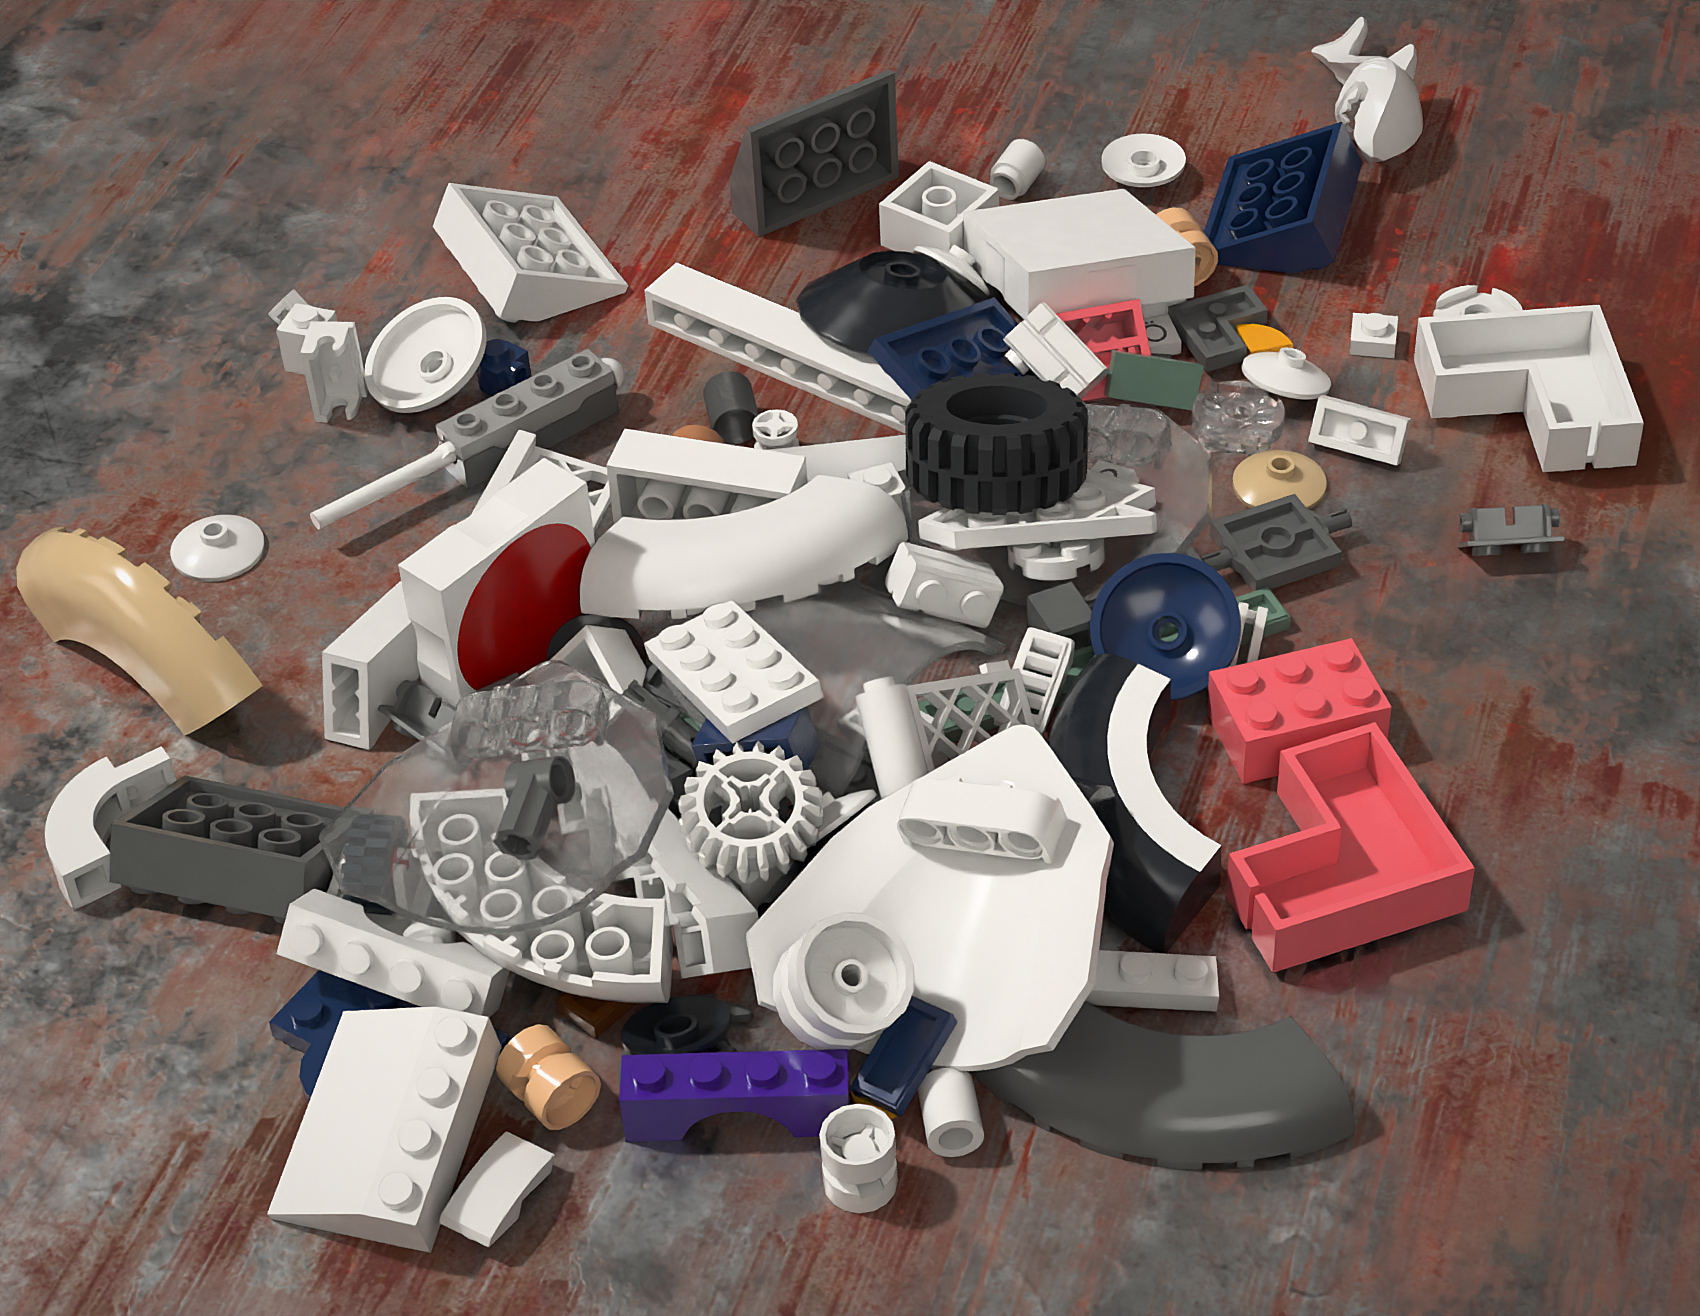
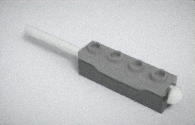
M589 349L575 354L437 424L439 446L434 452L310 513L311 520L319 530L443 467L464 487L470 489L492 478L518 430L536 434L535 446L548 449L618 413L616 390L624 381V369L615 359H600Z

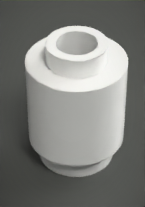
M1016 139L1010 143L992 167L990 173V185L999 189V197L1013 200L1027 192L1045 167L1046 161L1043 152L1035 143L1025 139Z

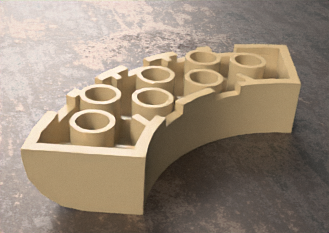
M57 527L36 537L22 551L16 567L17 587L26 605L53 642L67 639L78 641L110 658L132 676L155 699L184 736L208 724L263 686L224 636L215 641L201 626L199 619L201 611L192 602L188 603L180 596L173 598L168 593L171 589V583L146 562L137 567L125 558L128 557L127 551L122 546L105 537L97 540L89 536L87 531L81 528L68 533L65 527Z

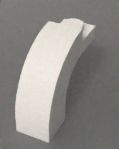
M162 746L114 768L107 756L96 761L76 775L63 788L51 806L45 825L46 848L59 887L73 911L121 888V884L109 882L110 852L105 844L111 834V823L177 781L171 759Z

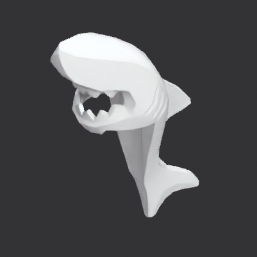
M1360 17L1343 36L1335 41L1314 47L1311 53L1335 74L1337 80L1344 85L1335 104V118L1337 123L1343 122L1351 140L1356 141L1361 156L1367 164L1390 159L1405 152L1414 145L1422 133L1423 115L1418 91L1413 81L1417 65V53L1414 45L1409 44L1389 58L1382 56H1359L1368 33L1367 20L1364 17ZM1360 99L1362 102L1354 118L1355 128L1352 129L1348 125L1350 120L1346 113L1351 111V104L1358 102Z

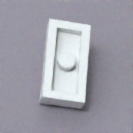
M1322 395L1318 397L1308 442L1398 465L1401 463L1411 418Z

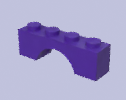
M848 1049L622 1055L619 1104L625 1142L680 1141L688 1129L696 1122L708 1116L725 1112L761 1114L784 1125L794 1137H820L822 1123L833 1111L843 1106L851 1105Z

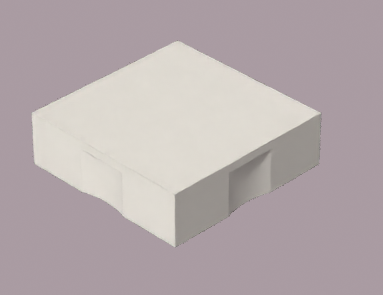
M1125 189L963 212L964 250L975 258L971 267L985 282L997 288L1002 293L1004 300L1024 320L1042 302H1045L1057 314L1140 299L1142 306L1194 297L1196 247Z

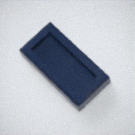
M911 996L906 1011L888 1028L883 1030L849 1088L853 1094L902 1117L958 1022L954 1015L917 997Z

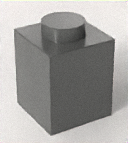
M1072 582L1027 596V629L1032 627L1070 638L1075 642L1074 651L1092 645L1090 637L1092 610Z

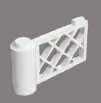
M1008 660L980 665L981 674L907 686L906 684L895 685L893 676L864 683L865 693L857 695L855 699L881 800L912 783L913 780L919 779L935 770L931 756L935 746L952 760L968 751L973 739L980 744L991 738L979 726L985 712L989 713L1001 724L998 733L1014 725L1025 724L1035 728L1020 668L1010 669ZM1000 683H1005L1010 705L1007 711L992 699L994 691ZM960 690L976 702L970 717L954 705ZM923 696L938 709L931 724L921 716L916 697ZM947 718L963 730L957 746L941 733Z

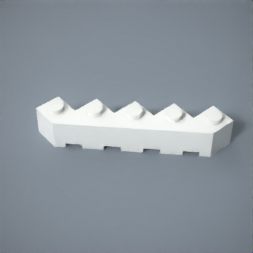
M602 731L551 735L522 744L524 760L563 756L570 762L575 775V792L570 802L561 804L565 837L574 838L596 835L603 884L634 880L637 898L665 899L670 927L674 926L681 979L752 968L745 935L759 919L757 910L727 876L722 878L718 874L716 863L704 868L699 860V852L691 853L686 844L687 836L681 832L679 820Z

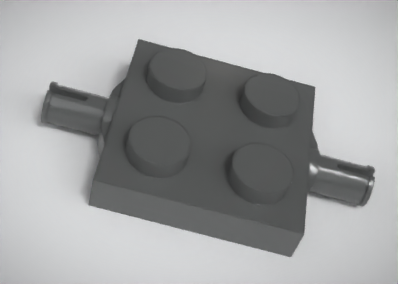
M1292 494L1210 521V536L1221 550L1204 556L1201 555L1200 558L1216 571L1226 568L1235 570L1241 575L1252 591L1265 587L1271 590L1341 566L1342 551L1330 538V533L1351 528L1352 518L1346 508L1324 516L1317 515L1306 508L1296 494Z

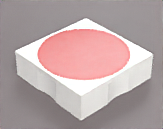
M546 458L541 459L495 493L474 514L450 526L398 565L408 618L413 624L417 637V663L421 683L442 698L435 715H437L443 702L451 704L471 718L472 715L476 714L473 692L515 672L527 683L547 663L549 643L556 631L567 621L586 614L581 613L580 583L584 564L591 548L595 544L587 482Z

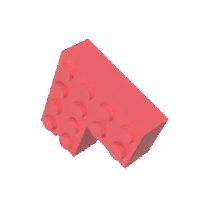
M1376 722L1280 751L1277 794L1301 831L1229 853L1226 897L1246 930L1252 929L1251 938L1272 973L1468 911L1475 868Z

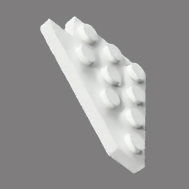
M1087 469L1086 480L1079 490L1065 502L1058 501L1054 507L1047 509L1036 508L1033 509V512L1024 514L1008 512L1006 515H992V513L980 512L978 515L966 513L962 509L956 508L953 511L943 508L918 520L920 539L939 544L945 550H960L1152 534L1157 531L1156 513L1147 510L1156 506L1155 488Z

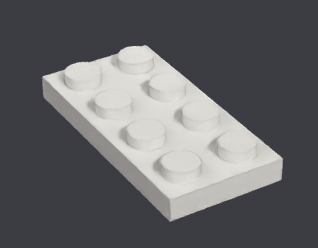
M733 601L713 605L707 608L702 615L682 625L668 627L659 636L644 643L649 660L732 744L824 698L819 680Z

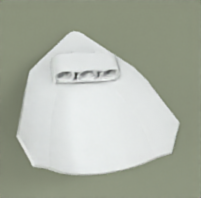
M1025 724L1014 725L869 806L833 836L745 935L758 1004L778 1012L773 1001V975L783 953L821 919L841 912L865 913L888 924L905 942L914 964V991L912 996L952 1013L958 1022L930 1069L946 1067L959 1071L995 1069L1013 1064L1027 1055L1054 1050L1095 986L1106 883L1114 842L1085 796L1041 734L1034 727ZM882 1032L878 1033L866 1044L853 1049L870 1054Z

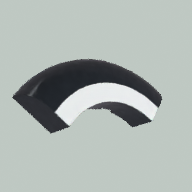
M1097 654L1087 662L1072 682L1061 702L1051 729L1048 745L1070 776L1111 787L1116 801L1102 823L1114 842L1106 883L1104 909L1111 915V922L1134 940L1156 953L1166 954L1220 887L1222 845L1197 831L1172 808L1156 784L1150 768L1149 760L1161 732L1171 720V679L1127 658L1114 654Z

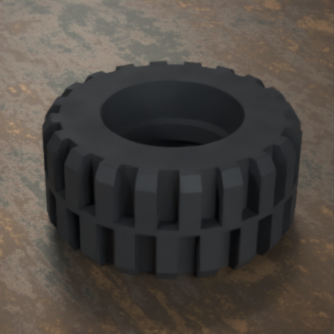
M981 373L974 374L973 377H953L944 383L941 381L931 384L928 390L922 389L918 392L905 412L906 476L914 490L921 494L925 500L931 503L939 502L943 508L953 511L957 508L965 510L966 513L979 515L980 512L992 513V515H1006L1008 512L1024 514L1031 513L1036 508L1047 509L1054 507L1058 501L1065 502L1070 499L1086 480L1088 464V410L1080 397H1077L1075 392L1068 387L1061 388L1057 382L1051 380L1041 381L1035 376L1026 375L1025 377L1014 376L1013 373H1000V375Z

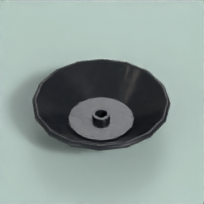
M889 250L873 252L808 282L796 299L801 320L821 338L852 352L868 356L871 355L867 351L873 340L877 337L982 302L978 296L935 260L906 251Z

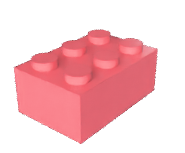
M1352 638L1209 672L1207 716L1243 784L1278 776L1281 750L1376 722L1388 740L1392 707Z

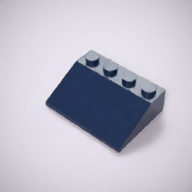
M1343 122L1228 158L1204 229L1205 235L1218 253L1217 265L1298 273L1309 269L1319 270L1335 262L1363 163Z

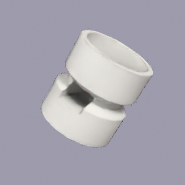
M853 1104L833 1111L822 1123L819 1134L825 1193L835 1206L844 1211L854 1213L875 1211L886 1205L894 1196L898 1183L897 1162L895 1158L896 1139L893 1122L885 1112L870 1105Z

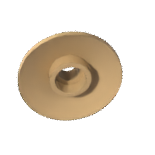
M1269 450L1253 454L1244 459L1234 471L1232 486L1237 498L1248 508L1296 494L1305 507L1311 510L1323 499L1326 493L1327 480L1322 468L1307 456L1286 450Z

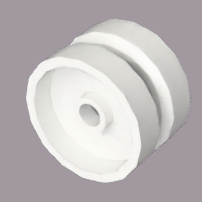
M841 912L821 919L782 954L773 975V1001L782 1023L799 1041L818 1050H850L866 1044L878 1033L888 1028L906 1011L914 991V964L905 942L888 924L865 913Z

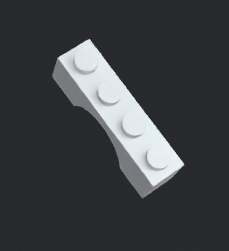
M312 889L289 904L276 953L421 1007L436 1006L487 1017L492 1016L499 1009L510 971L478 951L473 945L465 942L449 944L430 943L390 932L372 922L365 915L362 905L317 889Z

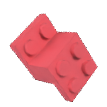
M1140 299L1056 314L1108 370L1112 350L1151 356ZM1107 376L1081 399L1083 403L1110 399L1104 395Z

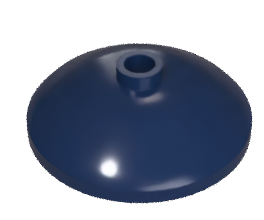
M1157 553L1131 561L1108 579L1099 592L1093 606L1090 620V637L1095 656L1097 654H1114L1170 678L1171 701H1178L1190 698L1208 689L1209 672L1227 668L1231 665L1240 643L1241 615L1230 586L1211 566L1199 559L1184 554ZM1168 627L1178 629V636L1172 642L1161 640L1162 632Z

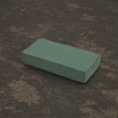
M1112 350L1104 395L1108 398L1195 411L1204 366L1199 363Z

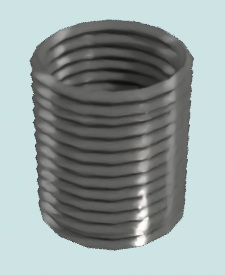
M733 371L721 372L713 376L703 389L711 429L716 431L723 438L724 443L739 444L750 440L754 436L752 423L759 415L751 382L743 374Z

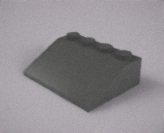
M889 69L746 128L729 178L732 213L753 233L761 237L899 178L895 73Z
M183 776L111 823L109 882L129 886L131 891L139 894L159 892L177 896L180 902L187 904L207 902L225 906L226 911L234 914L254 912L273 916L276 922L284 924L290 903L312 889L327 893L342 847L347 846L344 839L346 833L350 832V823L355 821L357 816L371 817V813Z

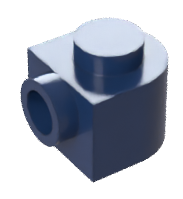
M492 339L486 342L482 360L476 371L481 391L492 397L532 377L527 350L502 339Z

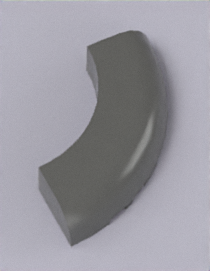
M1085 1001L1054 1050L1027 1055L1013 1064L999 1068L971 1071L980 1083L1005 1105L1012 1102L1033 1116L1036 1126L1048 1132L1055 1128L1067 1135L1080 1139L1081 1147L1102 1155L1122 1159L1124 1153L1138 1157L1157 1159V1166L1202 1170V1163L1236 1162L1237 1168L1254 1167L1256 1159L1288 1154L1289 1158L1293 1159L1329 1147L1353 1136L1355 1132L1353 1107L1337 1070L1292 1016L1245 1032L1214 1036H1190L1142 1028L1117 1019Z

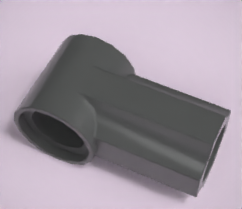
M563 756L517 761L509 764L504 776V789L508 803L493 840L501 853L512 855L519 860L536 859L556 805L566 804L574 796V771L570 762Z

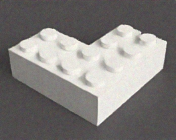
M1600 305L1418 318L1414 362L1431 418L1523 412L1543 472L1585 469L1586 463L1592 462L1594 469L1636 466L1644 422Z

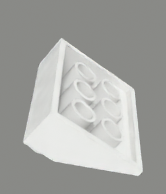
M448 183L433 228L499 318L513 323L519 320L538 322L626 292L628 284L558 197Z
M436 1006L343 1011L268 1210V1217L273 1220L431 1253L441 1225L439 1223L441 1213L450 1199L502 1048L489 1017Z

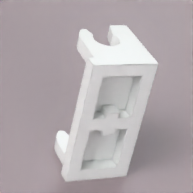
M310 321L300 354L315 422L327 423L333 415V408L340 405L347 406L345 408L347 420H351L358 413L362 397H367L368 394L355 322Z

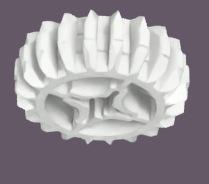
M758 740L753 747V752H744L742 746L736 742L733 747V755L725 756L716 749L713 755L714 765L699 761L696 768L697 777H687L684 784L686 794L680 796L679 810L682 814L679 824L681 832L687 836L686 844L691 853L699 852V860L704 868L717 863V871L722 878L733 869L738 870V877L743 883L748 879L750 872L759 871V876L766 882L770 877V868L776 866L787 875L790 869L789 858L804 862L807 856L806 846H816V842L819 839L817 828L821 827L824 822L823 810L821 809L823 797L819 787H815L816 780L811 770L803 771L802 761L798 755L785 760V753L780 745L770 754L764 753V746ZM785 796L794 806V810L786 823L779 819L777 811L780 808L779 801ZM719 800L724 804L725 813L722 815L723 822L718 827H715L709 820V814L714 804Z

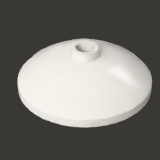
M453 297L432 298L407 308L383 328L370 348L365 363V382L370 394L383 407L400 413L419 412L446 402L464 388L480 365L487 340L483 319L470 304Z

